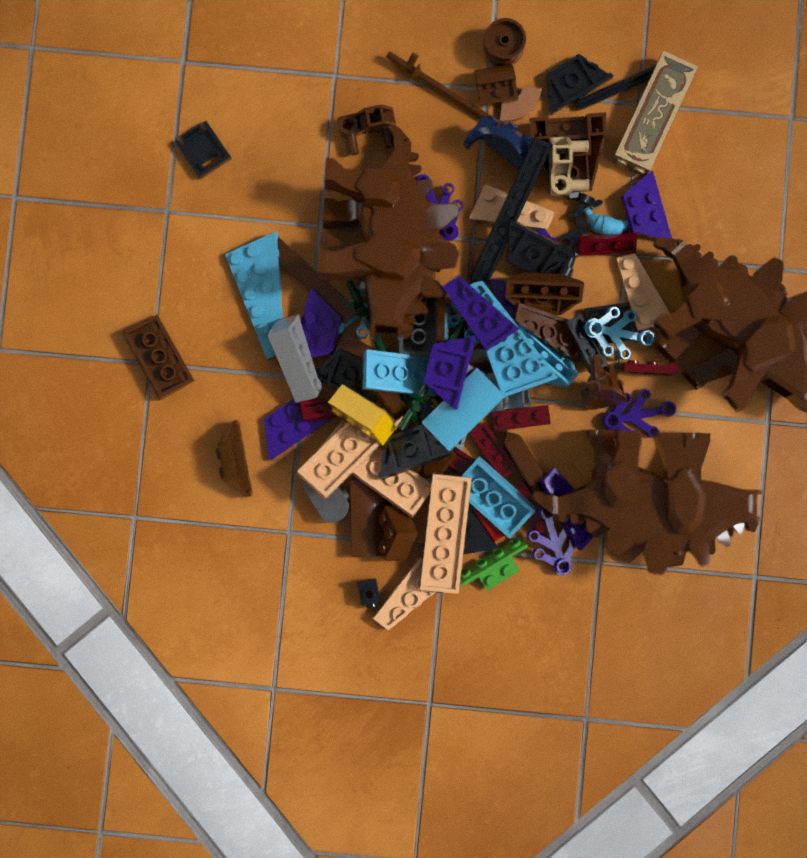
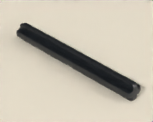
M655 66L577 100L576 106L578 110H583L649 80Z

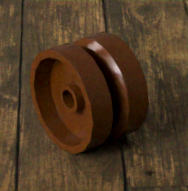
M500 18L492 22L486 30L483 42L484 54L487 60L496 66L517 63L522 57L525 48L526 33L521 24L510 18Z

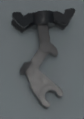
M572 192L570 195H567L569 200L575 199L579 204L576 211L569 216V219L575 218L577 230L562 236L559 240L560 242L563 240L569 241V245L566 248L571 249L579 242V236L588 234L587 227L583 225L581 218L585 205H590L592 209H597L603 204L602 200L598 199L596 201L593 197L580 192Z

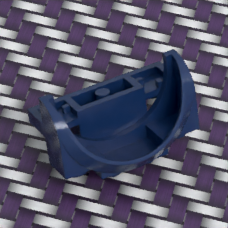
M492 115L482 116L465 139L463 146L469 150L478 139L483 140L484 138L492 150L515 169H519L532 138L525 133L522 135L518 131V127L511 121L502 122L499 126V121Z

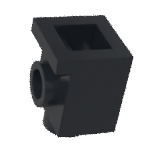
M377 579L357 582L361 605H366V608L377 607V603L381 602ZM367 591L373 592L371 598L366 597Z

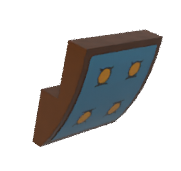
M445 302L437 303L438 343L448 342L450 338V305Z

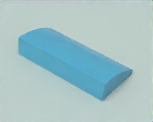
M476 368L465 378L458 410H455L443 400L422 421V424L450 451L505 395Z
M480 456L462 475V477L472 478L469 503L509 539L537 509L534 504Z

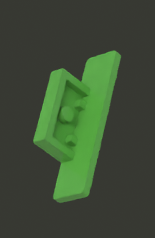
M521 536L514 538L504 546L495 549L486 557L480 558L471 566L462 569L460 577L461 586H465L479 577L485 589L489 590L519 572L512 557L528 547Z

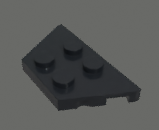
M580 54L549 71L546 74L550 115H554L613 79V74L600 69L599 65L589 62L587 58Z
M510 219L508 262L527 272L549 273L551 270L560 267L569 258L575 257L576 254L572 250L518 221Z
M340 348L316 370L317 377L321 382L337 390L343 384L374 405L378 400L373 390L363 389L364 359Z
M421 424L391 435L384 444L385 450L381 458L382 467L378 477L380 480H384L451 456V454Z
M468 507L463 555L497 549L496 543Z

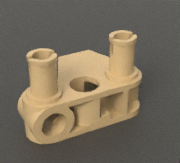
M549 137L548 143L552 144L548 153L550 196L570 195L572 191H589V179L572 180L570 178L573 163L572 152L588 153V140L571 141L569 137ZM556 153H565V160H559V154ZM558 181H561V183L564 184V187L561 189V191L558 190L557 187H555V184H557Z

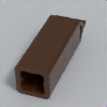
M505 429L503 448L517 467L528 488L540 482L545 474L521 435L508 432Z

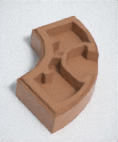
M523 86L518 96V101L502 103L500 121L513 122L527 115L536 106L542 88Z

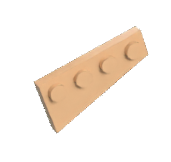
M485 184L469 219L471 221L478 220L494 224L508 193ZM526 201L517 221L531 229L547 231L555 213Z
M635 253L616 258L626 297L630 304V310L635 311L637 314V318L634 321L636 331L652 328L651 323L660 315L670 314L669 310Z
M421 557L416 560L373 616V619L387 630H390L405 618L408 613L436 593V591L420 590L423 562Z

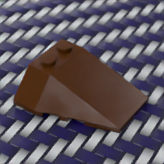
M606 112L589 113L579 117L549 119L548 116L529 118L530 137L532 139L536 137L545 142H549V137H569L571 141L588 140V153L572 152L573 163L570 178L572 180L589 179V191H592L607 134ZM556 153L559 154V160H565V153ZM547 155L543 170L549 182V159ZM558 181V183L555 184V187H557L558 190L561 191V189L564 187V184H562L561 181Z

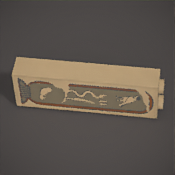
M662 52L614 154L613 159H616V163L622 166L629 165L639 174H647L650 171L698 66L668 52Z

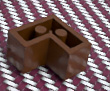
M384 506L382 513L379 515V524L382 526L385 534L379 543V551L382 553L385 561H406L418 532L410 516L396 506Z

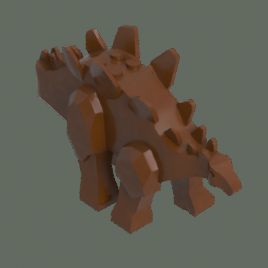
M398 126L390 128V136L393 140V153L381 169L367 168L366 171L345 169L334 158H326L324 190L335 191L352 199L337 201L332 198H324L323 229L359 227L364 242L352 245L341 242L331 234L322 233L318 262V282H329L356 276L365 283V296L370 319V340H374L375 335L397 337V340L411 337L413 335V326L411 325H415L416 320L410 315L428 314L427 307L421 302L424 297L440 299L446 297V291L435 280L436 272L457 266L460 253L455 244L444 240L443 235H439L440 230L444 229L458 216V207L456 204H437L427 201L425 196L433 187V181L431 179L414 180L413 176L420 173L422 167L421 165L409 164V162H416L419 154L411 152V141Z
M657 238L653 246L656 249L662 250L667 257L673 259L677 268L683 303L673 313L660 315L651 323L663 336L654 347L671 362L679 357L702 334L705 338L723 345L725 348L724 351L705 362L690 365L681 373L696 390L702 388L708 382L732 375L728 387L720 396L736 412L743 410L749 404L752 394L760 381L786 398L797 409L807 413V291L790 298L786 297L788 294L785 291V286L782 284L784 262L780 259L772 258L756 270L753 276H750L747 266L738 263L736 256H728L718 267V261L714 258L713 252H707L703 256L698 252L701 249L699 244L692 246V244L687 245L681 239Z
M587 429V438L594 448V469H592L591 481L564 495H544L536 490L532 493V497L547 511L557 514L560 522L568 521L570 516L573 524L582 525L586 520V530L594 537H600L606 533V548L613 554L619 555L620 561L631 563L643 552L647 571L650 574L663 575L668 567L683 565L686 552L691 551L700 566L708 565L710 563V555L716 552L715 539L725 547H729L731 544L730 537L733 536L734 529L739 535L743 533L744 527L746 531L755 532L758 522H760V517L757 516V495H763V490L740 489L713 481L701 480V468L710 444L711 433L653 432V440L661 454L663 478L642 467H638L642 431Z

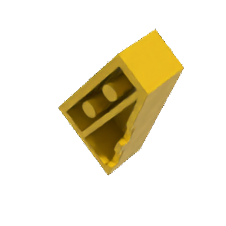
M343 384L328 402L333 408L331 411L338 417L343 416L350 425L358 427L364 434L370 436L382 446L397 428L384 410Z

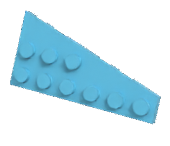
M276 231L225 254L268 360L276 357V354L267 334L277 320L283 319L281 272L279 269L277 242L278 232Z
M483 281L471 284L476 291L518 327ZM520 328L486 351L500 391L505 397L558 378Z

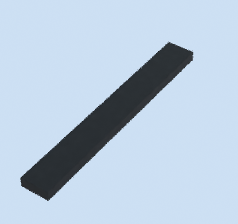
M533 137L470 275V279L476 282L483 281L488 285L508 242L510 219L518 220L552 144Z

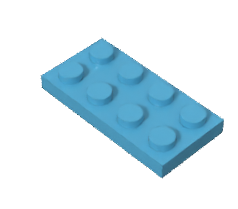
M365 350L363 389L409 395L417 394L424 382L430 357ZM429 388L425 396L435 397L437 394Z

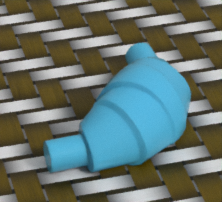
M590 207L583 210L591 231L597 235L622 234L629 227L627 220L623 222L613 217L602 216L597 213L593 214Z

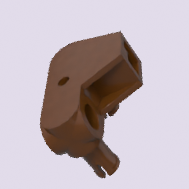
M381 104L366 107L357 113L337 118L341 138L346 141L348 156L360 153L356 138L358 135L380 131L383 133L385 148L393 147V140L390 136V128L396 126L393 107ZM376 115H380V122H370V120L375 119ZM347 122L354 125L351 127V130H347L343 126Z
M599 354L593 355L594 359H592V356L588 357L592 373L588 378V385L580 389L584 407L596 410L626 402L627 396L623 388L624 383L617 376L615 364H608L609 368L607 366L603 367Z

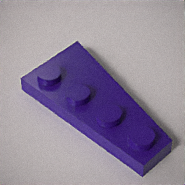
M459 275L442 286L486 351L519 330L512 321Z

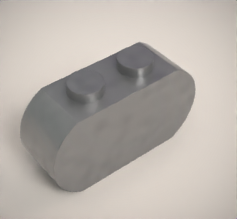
M303 480V488L322 520L338 522L347 516L350 509L348 500L351 498L345 489L341 490L338 487L325 500Z

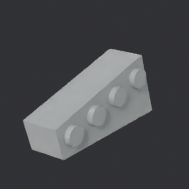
M299 314L279 319L267 335L294 400L298 403L317 398L322 386L317 377Z

